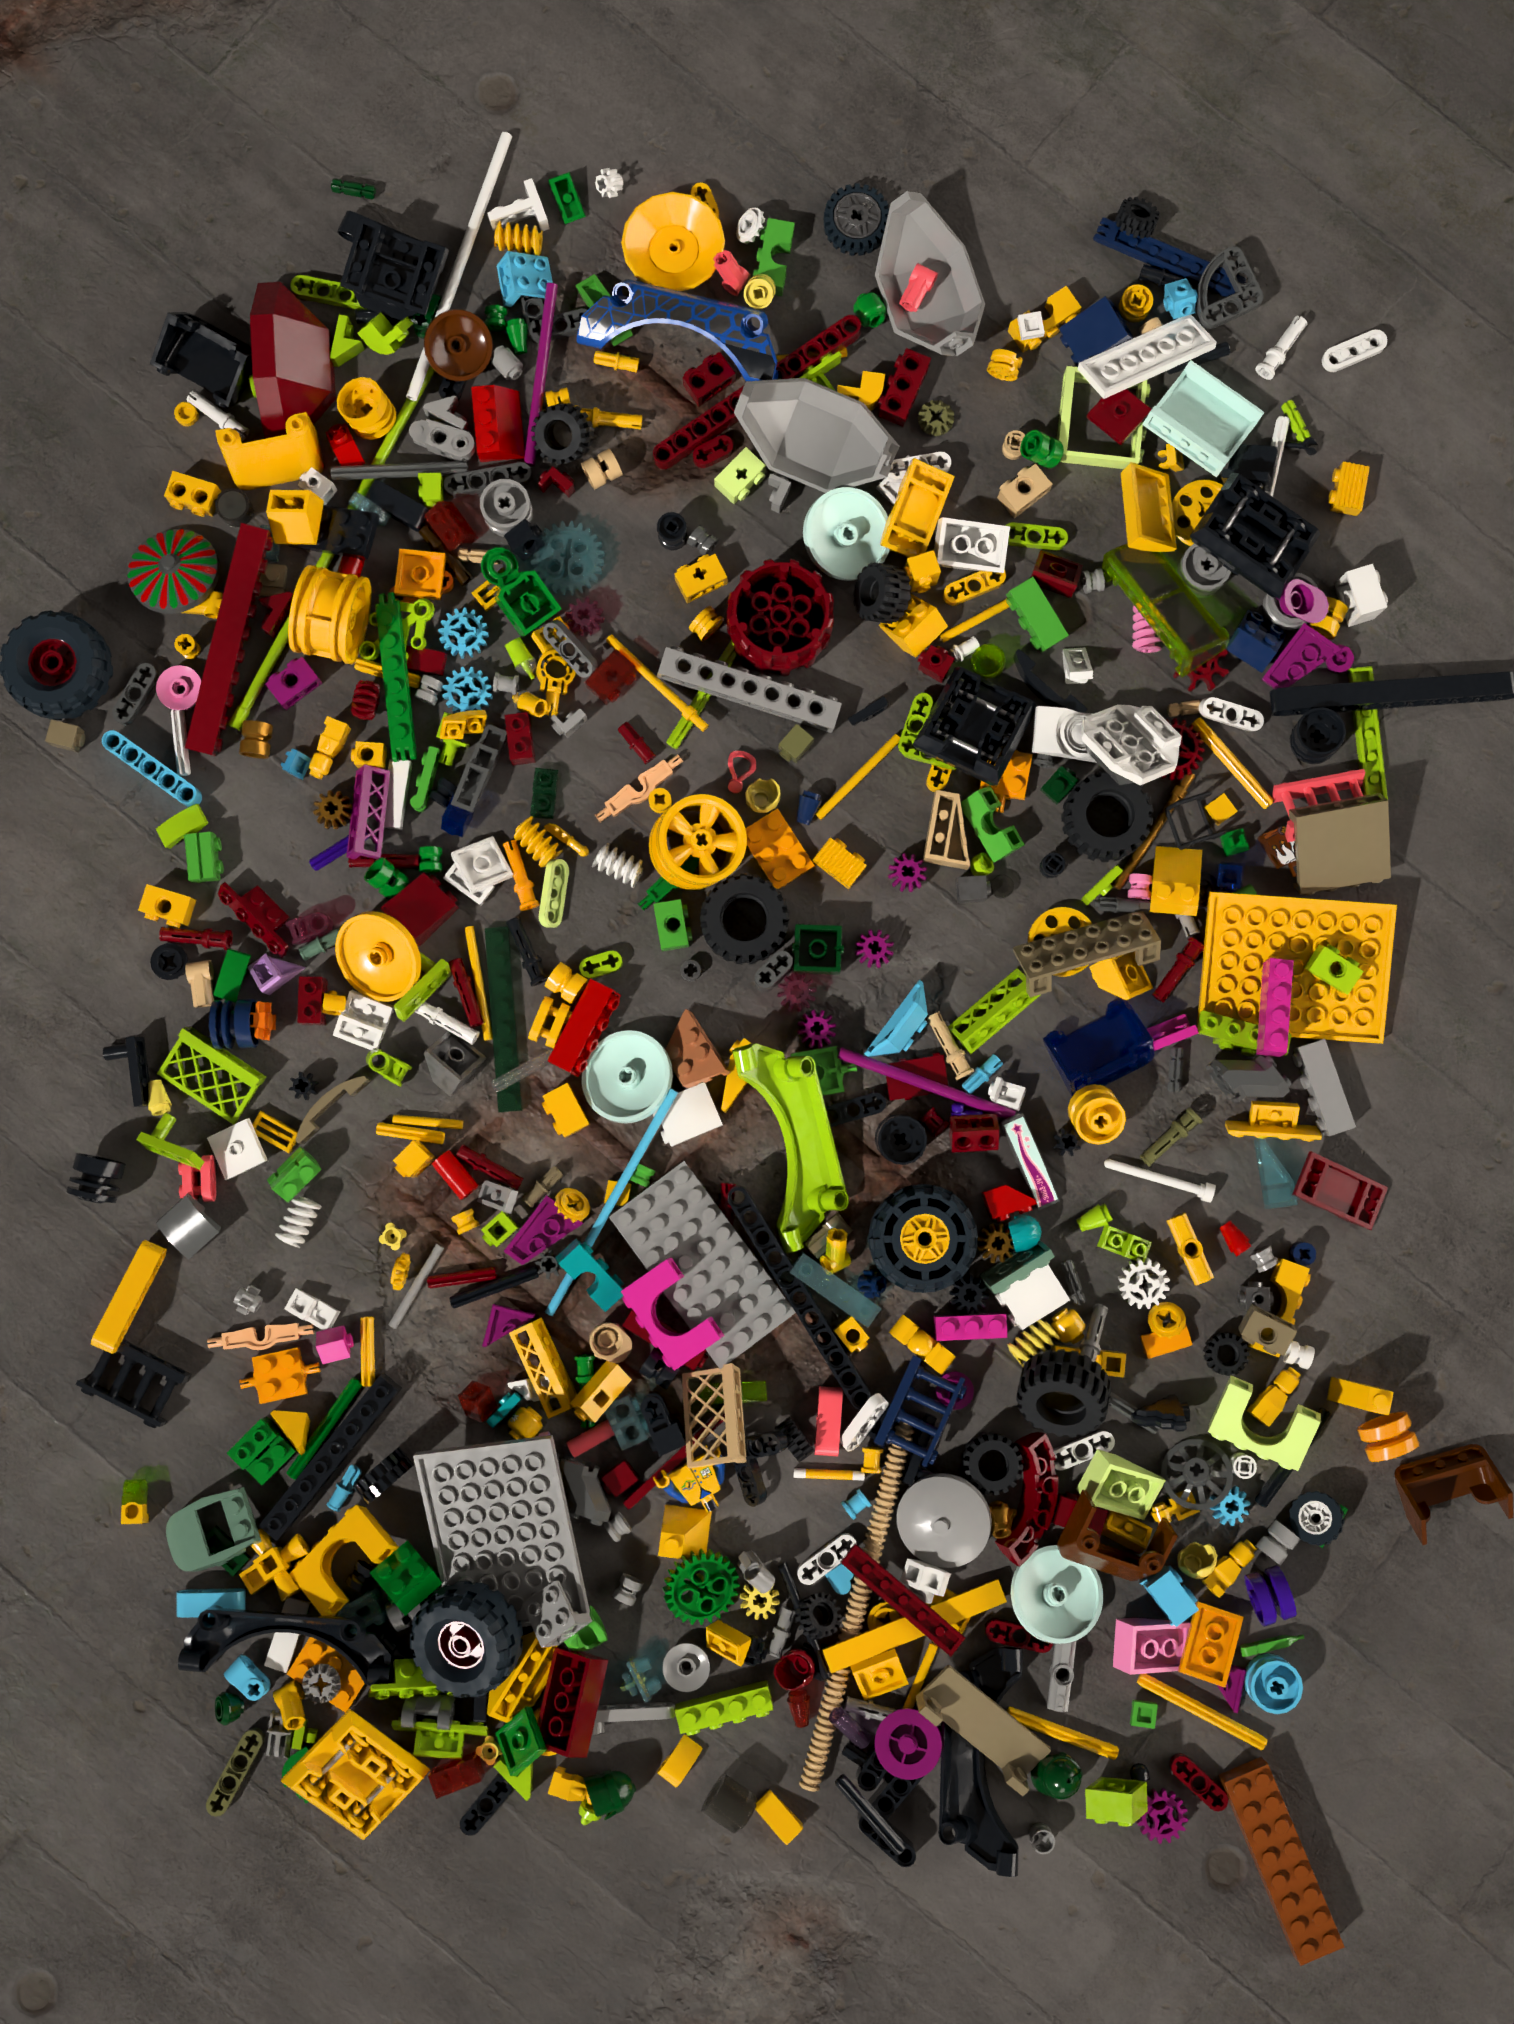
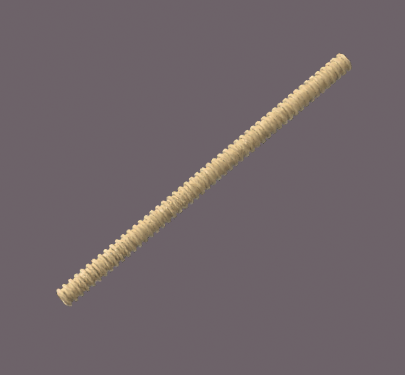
M902 1421L894 1425L896 1435L909 1441L913 1440V1437H911L915 1433L913 1426ZM895 1444L888 1448L890 1450V1453L886 1455L888 1461L884 1463L886 1468L882 1470L884 1475H881L882 1482H879L878 1497H875L877 1502L873 1504V1508H875L871 1512L873 1517L869 1519L871 1524L867 1527L869 1532L865 1534L867 1537L863 1542L865 1547H862V1550L879 1564V1557L882 1556L880 1551L884 1549L882 1544L886 1542L884 1536L888 1534L886 1529L890 1527L888 1521L892 1519L890 1514L894 1512L892 1506H895L896 1502H894V1499L898 1497L896 1491H899L898 1484H901L900 1477H903L901 1472L905 1470L904 1463L907 1462L905 1457L909 1455L907 1450ZM854 1576L855 1583H852L853 1590L850 1591L851 1598H848L849 1605H846L848 1611L844 1613L846 1618L842 1620L844 1626L840 1628L842 1633L838 1635L840 1641H837V1643L861 1634L859 1632L863 1628L861 1623L865 1621L863 1615L867 1613L865 1610L869 1606L867 1600H870L869 1593H872L873 1590L856 1576ZM850 1666L831 1673L832 1676L827 1678L828 1685H825L824 1700H821L822 1707H819L820 1714L817 1715L818 1721L815 1722L816 1729H813L814 1736L811 1737L812 1743L809 1744L810 1751L807 1752L808 1758L805 1759L806 1765L803 1766L805 1772L801 1774L802 1780L799 1781V1785L805 1790L812 1792L820 1790L818 1784L822 1782L820 1777L824 1775L822 1769H825L826 1764L824 1762L828 1760L826 1754H829L830 1749L828 1747L832 1745L830 1739H833L834 1735L832 1732L836 1730L834 1725L838 1722L836 1717L840 1715L838 1710H841L840 1703L843 1702L842 1695H845L844 1688H847L846 1681L849 1680L848 1673H851Z

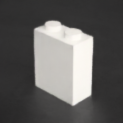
M704 1082L677 1094L661 1123L664 1130L660 1131L664 1143H670V1146L673 1147L723 1126Z
M1049 1265L1033 1270L1026 1279L1022 1281L1017 1280L1010 1285L1007 1291L995 1295L1000 1306H1006L1010 1312L1007 1317L1014 1328L1018 1326L1022 1330L1070 1301Z

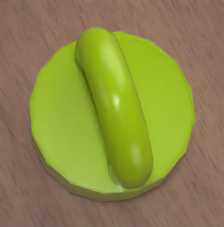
M982 852L971 859L970 869L974 876H985L993 872V861L988 854Z
M586 1799L581 1802L579 1807V1814L582 1816L581 1824L588 1825L592 1821H597L601 1818V1816L597 1817L595 1815L592 1805L588 1804Z

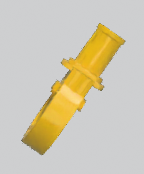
M549 650L540 657L536 666V675L540 682L541 692H544L547 681L545 701L548 704V709L545 715L549 716L552 707L551 716L553 714L557 716L561 686L563 684L562 695H566L568 686L572 683L576 672L571 668V673H569L570 669L567 666L566 675L561 678H554L547 674L546 666L551 661L561 662L563 666L567 665V662L556 650ZM546 658H548L547 661L544 663V666H543V669H542V668H541V663H542Z

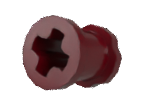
M934 1107L918 1121L920 1124L924 1123L933 1132L934 1137H937L949 1124L948 1121H944L935 1112Z

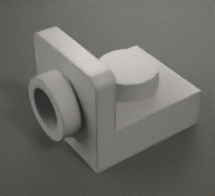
M770 474L768 484L775 487L769 499L772 502L771 510L780 514L791 490V482L781 474Z
M578 709L576 712L574 710L565 717L564 723L554 714L551 716L552 728L560 736L564 734L567 738L588 721L586 714L581 709Z

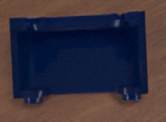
M1121 998L1111 1001L1107 1005L1106 1016L1068 1035H1065L1063 1031L1054 1030L1043 1038L1044 1045L1071 1096L1084 1086L1093 1084L1106 1086L1147 1065L1154 1058L1153 1038L1128 1000Z

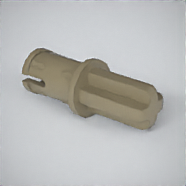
M552 1167L539 1181L536 1180V1184L521 1198L533 1208L546 1193H550L549 1190L563 1177V1173L557 1167Z

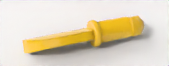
M548 823L544 826L545 830L563 843H566V846L571 847L580 856L585 857L589 854L586 846L575 840L573 836H570L561 827L553 823Z

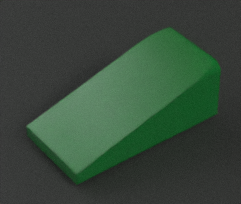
M570 172L549 179L548 183L564 224L566 225L585 218L586 215Z

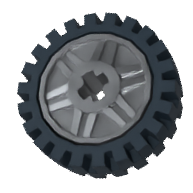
M855 183L854 187H851V184L845 186L844 190L842 187L839 188L837 194L833 193L824 211V231L830 243L833 242L834 248H840L844 254L848 251L849 255L852 256L855 253H858V256L864 255V252L869 254L873 251V248H879L883 240L889 213L887 200L884 201V196L881 193L877 194V189L872 188L870 190L869 185L864 184V187H860V183Z

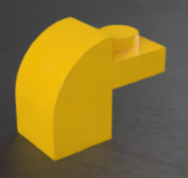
M863 371L860 388L838 385L837 392L863 402L872 411L877 407L882 395L885 374Z

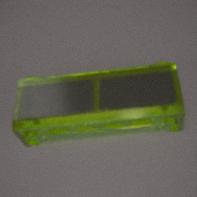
M1128 543L1104 554L1102 564L1104 579L1107 583L1113 580L1114 586L1119 585L1169 649V657L1171 659L1175 658V661L1179 664L1175 667V670L1181 678L1227 648L1230 640L1227 630L1223 626L1220 627L1162 552L1129 548Z

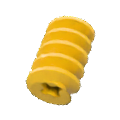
M498 221L494 236L495 249L498 245L500 251H504L507 246L508 251L512 252L516 247V251L522 253L525 248L526 254H531L533 249L536 256L541 254L543 231L541 230L538 233L536 225H534L530 232L527 224H525L523 230H520L519 223H516L514 229H511L510 222H507L505 228H502L501 221Z
M530 816L516 828L514 839L516 841L521 840L520 845L521 847H527L526 852L528 854L534 853L533 860H540L538 865L542 868L550 860L556 859L563 850L556 851L558 843L549 844L552 836L544 838L546 830L543 829L538 832L537 829L540 824L538 822L532 825L531 822L534 817Z

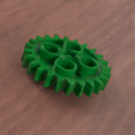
M702 1549L699 1550L698 1555L690 1551V1558L688 1559L682 1555L683 1562L680 1564L675 1561L676 1569H668L671 1577L664 1578L667 1586L663 1587V1591L666 1594L663 1597L666 1603H668L667 1607L676 1618L680 1617L682 1622L688 1619L691 1625L695 1623L696 1619H698L700 1625H703L706 1618L712 1623V1616L714 1615L720 1619V1611L728 1612L726 1605H734L731 1596H738L735 1588L740 1587V1584L736 1580L739 1578L735 1571L736 1568L730 1563L727 1556L723 1557L719 1551L714 1555L712 1549H709L706 1555ZM701 1570L700 1573L694 1575L696 1571ZM689 1590L688 1593L682 1595L683 1592Z

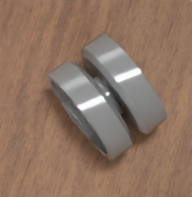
M499 479L491 482L484 489L480 497V509L486 525L493 533L504 537L507 532L524 519L530 523L532 521L533 508L528 493L520 483L514 480Z
M1194 543L1181 557L1176 567V579L1186 594L1196 598H1206L1214 595L1224 585L1231 571L1223 566L1224 563Z
M1296 573L1292 579L1303 580L1318 588L1317 584L1310 577L1302 573ZM1266 593L1263 599V611L1266 619L1271 624L1279 626L1282 630H1294L1306 623V621L1297 617L1286 615L1280 607L1279 600Z

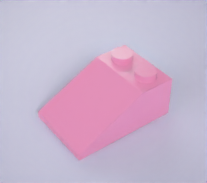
M1145 1618L1116 1619L1113 1667L1130 1675L1178 1671L1190 1622L1184 1621L1176 1627L1175 1625H1170V1620Z

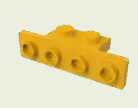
M1251 1101L1248 1122L1225 1121L1228 1134L1235 1137L1248 1135L1261 1139L1278 1137L1282 1140L1297 1138L1308 1142L1321 1140L1322 1134L1317 1126L1297 1125L1300 1109L1298 1103Z

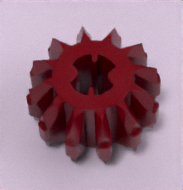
M360 680L356 684L351 704L353 716L363 720H372L376 716L381 696L379 684L368 680Z

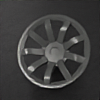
M1189 1439L1178 1443L1168 1451L1162 1463L1161 1477L1166 1480L1163 1485L1165 1491L1177 1504L1191 1510H1205L1218 1505L1228 1495L1233 1482V1469L1227 1455L1217 1445L1206 1440ZM1198 1445L1196 1458L1191 1459L1184 1447ZM1204 1446L1217 1452L1207 1461L1202 1459ZM1179 1451L1186 1463L1185 1465H1179L1170 1462V1459ZM1222 1458L1227 1471L1211 1470L1210 1467ZM1167 1467L1180 1471L1183 1475L1168 1481ZM1211 1477L1227 1478L1223 1491L1210 1480ZM1186 1481L1187 1486L1181 1498H1179L1171 1487ZM1207 1485L1218 1497L1206 1503L1203 1486ZM1193 1486L1197 1487L1200 1504L1186 1502Z

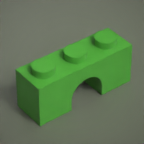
M768 218L767 226H763L764 228L761 230L760 240H764L763 247H758L756 261L760 262L759 269H754L753 276L757 274L770 276L776 286L775 295L783 296L787 266L775 263L772 257L777 253L790 254L795 223Z
M987 786L963 800L961 808L974 828L976 836L985 847L986 853L995 863L1006 858L1025 844L1014 825L1005 829H1000L995 825L993 813L1001 806V803L991 786Z

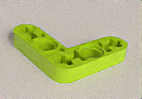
M920 693L915 696L899 740V751L908 759L954 770L956 768L933 757H925L923 752H918L915 749H909L907 752L905 745H910L911 742L912 744L914 743L920 730H911L912 723L920 720L924 725L935 705L933 698L929 694ZM926 700L929 705L924 706L922 710L919 704L924 703Z

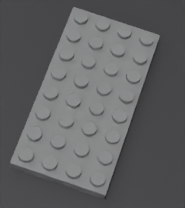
M685 1161L609 1216L648 1271L672 1257L684 1277L667 1288L664 1293L691 1330L712 1316L725 1336L706 1348V1351L719 1369H722L724 1364L730 1363L796 1313Z

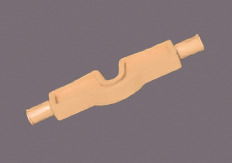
M677 754L667 763L665 760H662L654 767L640 774L638 780L643 786L641 792L635 791L630 784L625 785L616 795L605 802L606 807L595 814L598 821L601 823L611 814L613 817H616L632 804H640L646 801L651 791L673 775L672 769L683 762L680 756Z
M299 1323L266 1325L265 1338L262 1341L258 1339L256 1328L250 1327L239 1331L222 1333V1337L208 1338L207 1343L217 1342L208 1344V1348L223 1346V1349L247 1347L252 1350H264L273 1347L278 1342L298 1340L301 1338V1335L314 1334L315 1330L305 1331V1329L314 1328L313 1324L299 1326Z

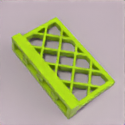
M193 1027L182 1028L178 1034L177 1042L157 1074L233 1125L236 1124L256 1090L264 1083L267 1077L226 1049H215L211 1039ZM183 1043L190 1046L192 1057L181 1058L180 1047ZM205 1056L210 1060L211 1069L201 1071L198 1058ZM193 1059L196 1073L185 1075L182 1061ZM177 1062L180 1076L173 1077L166 1070L171 1063ZM224 1069L229 1072L231 1082L220 1084L217 1071ZM212 1072L215 1085L204 1087L201 1074ZM197 1075L199 1089L192 1090L187 1085L186 1077ZM244 1082L251 1088L247 1095L239 1097L236 1083ZM232 1085L234 1098L223 1100L221 1087ZM216 1088L219 1101L210 1102L207 1100L205 1090ZM235 1101L237 1111L234 1116L226 1112L225 1102Z

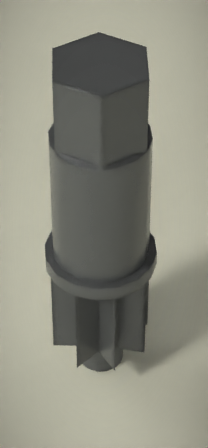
M1099 897V900H1094V907H1098V911H1113L1114 913L1143 911L1149 914L1150 900Z

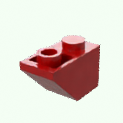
M346 423L334 425L329 431L325 432L341 466L365 464Z
M1001 1185L981 1192L990 1219L996 1218L997 1222L1011 1218L1009 1213L1018 1211L1019 1214L1032 1211V1206L1037 1204L1035 1199L1007 1185Z

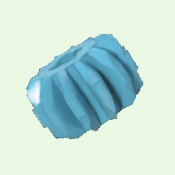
M1234 1486L1222 1502L1210 1508L1211 1510H1216L1212 1515L1213 1518H1220V1523L1223 1525L1228 1521L1231 1526H1235V1519L1242 1523L1244 1521L1241 1517L1242 1513L1249 1515V1511L1244 1509V1507L1250 1505L1248 1500H1244L1247 1494L1244 1491L1239 1493V1487ZM1211 1495V1496H1210V1499H1211V1500H1214L1215 1498H1217V1497H1215L1214 1495ZM1226 1503H1233V1508L1225 1507Z

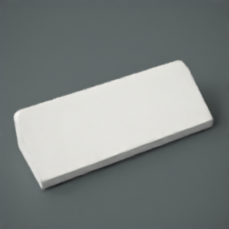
M389 759L388 770L390 771L384 828L403 829L413 764L410 760L393 762V760Z

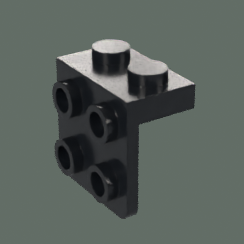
M1241 444L1229 460L1228 469H1223L1221 478L1223 484L1231 473H1239L1263 491L1270 492L1278 455L1277 447Z

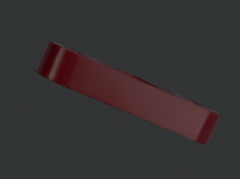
M992 1618L985 1624V1633L993 1642L1040 1653H1046L1053 1647V1643H1043L1042 1647H1039V1643L1031 1640V1645H1028L1030 1633L1020 1623ZM998 1624L1001 1630L1007 1631V1626H1010L1008 1639H1005L1006 1635L1000 1632L993 1636L990 1627L994 1628ZM1017 1629L1024 1630L1026 1634L1021 1642H1016L1012 1638L1013 1632Z
M1177 1753L1171 1757L1169 1767L1173 1774L1210 1809L1222 1811L1227 1807V1794L1191 1759L1182 1753ZM1178 1761L1181 1763L1185 1761L1184 1765L1190 1771L1189 1775L1182 1769H1178L1176 1765ZM1196 1776L1204 1777L1205 1784L1202 1788L1197 1789L1193 1787L1192 1781ZM1209 1789L1216 1796L1220 1795V1803H1217L1216 1801L1213 1803V1799L1207 1793Z

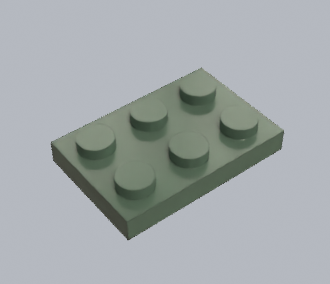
M1040 1240L1033 1248L1013 1253L1012 1258H1005V1262L997 1263L979 1276L994 1294L1003 1293L1017 1280L1022 1281L1029 1277L1030 1272L1047 1266L1055 1256L1051 1249Z

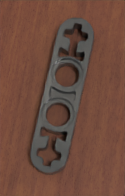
M518 462L452 474L445 479L444 488L447 494L453 498L483 493L484 489L491 482H494L493 477L496 473H503L506 476L505 479H510L508 471H511L512 475H514L512 476L514 481L524 486L531 481L532 471L528 464ZM520 469H523L526 473L524 478H520L517 475ZM474 477H481L483 479V484L480 487H473L471 485V480ZM463 479H466L469 489H465V486L462 485L464 484ZM454 481L457 482L458 485H460L457 486L456 491H453V489L451 488L452 482Z

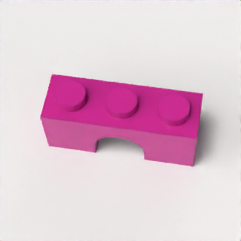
M1003 1312L980 1313L978 1315L933 1316L934 1339L936 1341L1008 1338L1007 1318Z

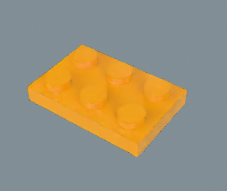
M778 808L745 828L748 849L776 889H781L815 867Z
M1197 1601L1195 1605L1199 1610L1192 1615L1178 1672L1226 1688L1244 1617Z
M310 1637L287 1672V1675L302 1684L305 1673L312 1666L317 1664L332 1666L339 1673L341 1687L338 1694L328 1702L346 1712L365 1683L354 1666L343 1655L329 1645ZM320 1674L318 1682L312 1685L319 1686L322 1693L324 1686L331 1683L323 1682Z

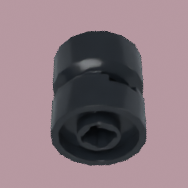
M668 512L662 515L657 523L660 544L665 549L671 551L682 548L687 541V527L684 518L675 512Z
M654 1347L639 1373L648 1379L655 1378V1383L667 1390L681 1366L675 1371L672 1367L669 1368L662 1359L663 1353L661 1350ZM657 1362L663 1364L660 1372L654 1368Z

